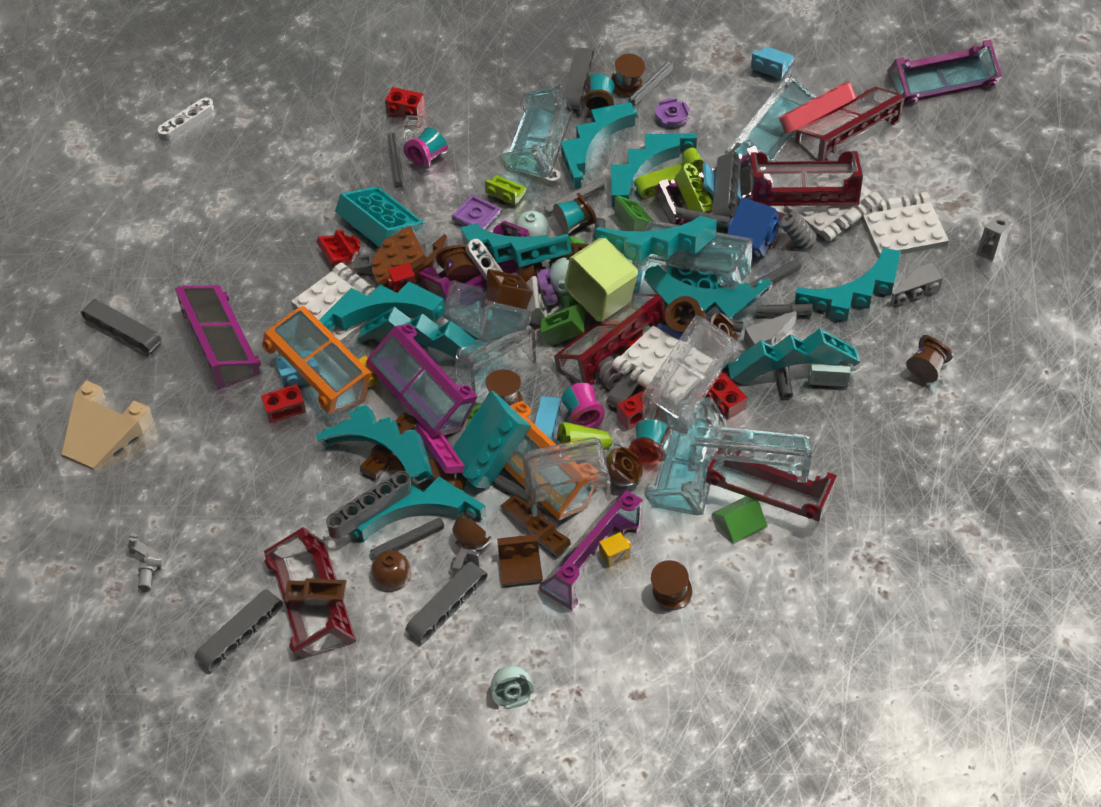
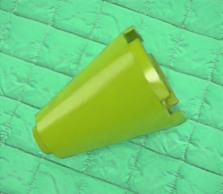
M567 422L559 424L557 441H560L559 448L572 460L608 451L609 447L612 446V436L607 431Z

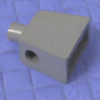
M994 217L984 227L977 254L993 261L1006 243L1011 223L1006 219Z

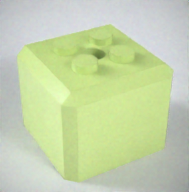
M599 238L569 258L564 286L567 292L598 322H602L631 302L638 269L606 238Z

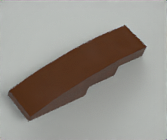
M406 412L395 420L400 435L407 430H415L417 423H419L414 416ZM376 444L371 449V455L360 465V472L376 480L390 465L396 454Z
M513 495L500 505L501 509L528 535L538 534L539 544L555 556L571 545L570 539L558 532L555 524L542 517L540 510L517 495Z

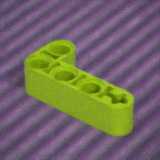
M689 148L682 154V163L639 176L635 179L634 186L643 199L654 197L660 181L667 179L669 184L671 180L676 182L675 176L687 163L694 165L698 173H701L704 161L695 148Z
M689 163L685 164L675 176V180L688 209L705 213L712 212L713 203L708 192L703 187L702 179L696 167ZM716 226V230H720L723 228L721 226Z

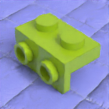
M495 175L492 180L486 179L485 193L513 205H516L526 193V187L498 175Z

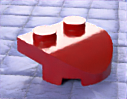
M335 230L333 236H320L316 242L331 266L338 265L339 263L350 264L355 260V256L358 255L361 247L357 237L345 235L343 230Z

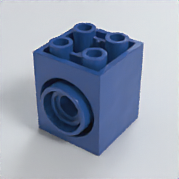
M742 197L726 238L733 249H740L741 252L744 249L749 251V254L759 257L761 255L765 257L769 245L776 236L780 215L776 208Z

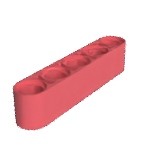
M846 82L778 118L784 132L790 133L854 100L856 95L851 83Z

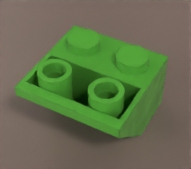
M581 304L542 318L540 333L552 345L583 334L586 309Z

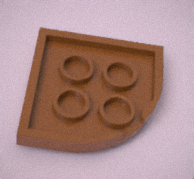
M411 225L400 230V232L392 237L386 238L375 253L371 267L379 285L387 284L389 268L409 263L413 269L428 260Z

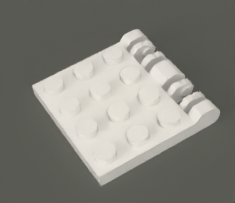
M824 173L807 187H842L843 179H847L850 176L846 173ZM862 185L859 205L784 206V209L789 213L792 211L798 212L812 230L826 240L831 241L836 235L840 234L839 226L844 229L848 228L849 225L859 220L861 215L864 216L866 214L865 207L872 210L874 206H877L883 200L877 192H872Z
M928 192L919 193V196L918 194H913L912 201L914 205L910 206V200L906 195L902 197V201L900 197L886 199V203L883 200L878 204L879 212H876L875 206L872 210L865 207L867 212L864 216L861 215V218L878 257H880L883 248L899 250L901 254L948 246L949 240L931 204Z
M339 263L332 272L291 302L292 306L296 309L305 306L319 320L350 288L367 296L375 288H372L368 282L357 274L352 276L353 271L344 263ZM374 318L359 322L346 330L336 326L331 333L343 344L359 332L364 324Z
M652 326L625 353L613 361L611 368L618 372L620 371L623 375H626L633 369L634 371L630 376L633 381L638 379V384L647 389L652 388V392L655 394L664 387L665 390L662 393V398H668L669 402L676 405L715 366V361L657 327Z

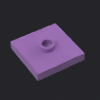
M471 194L452 215V220L463 226L478 223L480 227L486 229L501 213V208Z

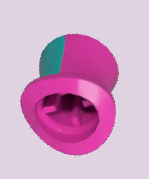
M430 127L425 128L417 139L408 140L403 147L405 156L411 162L423 168H429L432 159L445 154L448 150V144L442 134Z
M577 383L571 385L563 392L561 401L571 413L568 418L570 423L594 429L600 426L605 416V410L601 403L596 402L595 389L592 385Z

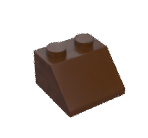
M488 269L487 298L491 305L499 309L502 307L508 308L514 312H518V310L526 311L533 291L522 276Z

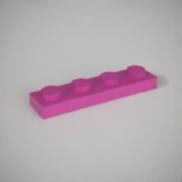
M417 423L416 431L443 471L449 474L463 472L465 465L445 436L432 437L420 423Z

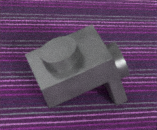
M461 548L457 557L452 559L450 565L453 577L468 562H473L480 566V553L473 549Z

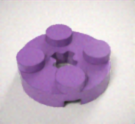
M667 98L660 101L659 105L655 108V118L661 123L663 128L677 127L688 122L689 107L684 101L681 103L676 98Z
M548 268L538 270V280L541 291L546 295L543 297L547 306L558 303L557 294L554 292L552 284L549 283L551 277Z

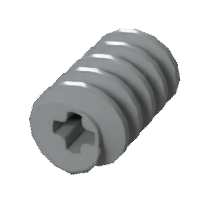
M792 211L780 219V227L787 232V235L796 246L806 249L815 242L816 233L812 231V228L798 212Z
M611 355L599 363L600 371L598 373L595 372L607 389H612L623 376L620 371L618 372L611 368L614 361Z

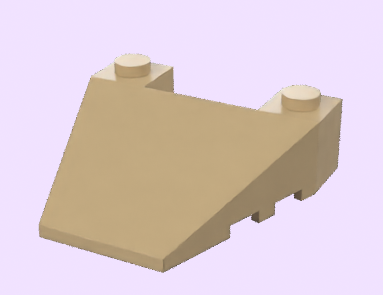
M86 380L75 393L61 454L67 459L95 470L114 456L113 453L121 447L124 449L129 445L128 442L135 437H141L154 420L150 407L134 400L123 414L104 407L106 398L102 387Z

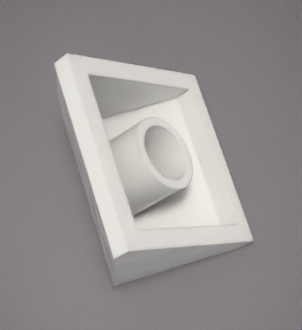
M532 276L526 283L533 291L526 311H522V319L524 322L541 325V319L548 316L547 305L537 277Z

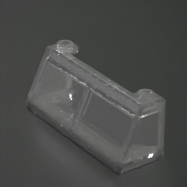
M695 315L642 394L645 420L654 419L662 421L668 425L667 428L687 435L689 430L694 428L696 424V410L727 362L733 363L738 360L740 355L738 341L705 318Z

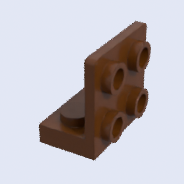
M538 534L497 539L503 586L543 581Z

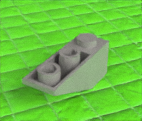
M929 263L915 268L892 292L890 305L903 304L906 301L940 290L943 277L934 264Z
M797 312L785 313L782 316L750 325L745 328V343L749 348L760 340L772 346L776 345L794 327Z

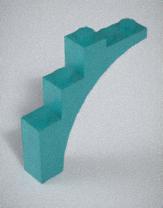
M699 216L681 226L657 231H622L598 227L595 229V241L599 238H606L627 259L636 262H642L650 254L669 258L677 250L696 254L716 237L717 220Z
M883 248L874 266L863 276L850 283L826 289L797 287L795 304H812L814 309L829 311L830 318L847 321L851 304L870 308L873 292L892 295L901 251Z
M367 405L358 406L355 410L350 411L351 419L343 420L338 425L325 428L322 432L316 434L318 441L325 447L348 441H365L385 447L396 454L415 484L434 477L421 436L415 430H407L400 435L398 425L391 417L382 418L377 422L373 410Z

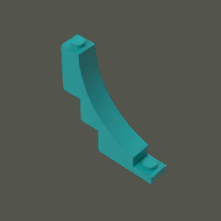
M631 102L591 110V123L576 126V139L561 141V156L574 190L581 188V181L584 180L583 175H586L587 162L594 149L610 135L625 128L635 126V119L638 118L636 108H633Z
M697 133L645 134V149H628V164H611V207H615V197L617 195L630 200L636 178L663 162L679 158L680 151H685L689 148L696 149Z
M478 223L460 227L464 245H467L473 239L480 240L497 263L514 259L518 266L522 267L572 253L568 234L549 238L547 235L514 237L489 232L480 227ZM475 245L471 249L477 251L478 246ZM483 252L476 257L479 258L484 255Z
M658 264L655 267L651 266L648 268L644 275L647 284L657 295L662 297L667 307L678 297L690 296L698 301L705 313H708L716 306L730 320L735 319L772 288V282L768 278L764 281L762 279L754 285V289L747 282L723 289L698 288L675 279Z
M408 282L398 293L382 285H379L369 296L350 288L319 321L330 332H333L336 326L346 330L359 322L375 318L396 307L408 316L417 317L423 313L435 323L445 314L446 309L443 298Z
M396 307L389 309L364 324L357 337V340L361 343L373 338L381 343L395 326L410 324L417 332L416 337L413 339L418 344L441 351L460 361L465 366L479 362L484 348L483 345L451 320L438 326L423 313L411 320ZM391 335L386 342L399 341Z
M819 328L804 340L791 334L774 346L760 340L728 364L730 378L735 382L745 385L763 374L787 366L807 363L836 365L842 360L856 366L860 363L856 347Z
M438 476L424 492L412 485V491L408 496L349 534L353 538H358L365 542L371 535L386 525L418 515H442L457 519L462 512H466L471 518H476L482 522L486 517V507L478 500Z

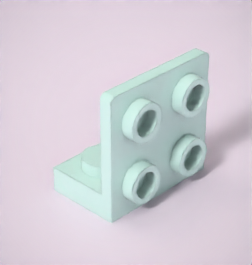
M842 360L836 365L810 363V385L848 387L850 378L848 362Z

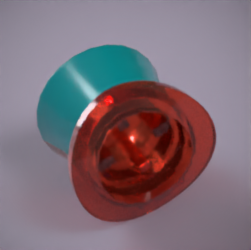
M646 419L639 421L636 424V439L631 442L628 448L638 457L639 460L636 462L639 465H652L663 462L666 458L663 447L671 435V430L667 424L659 420Z

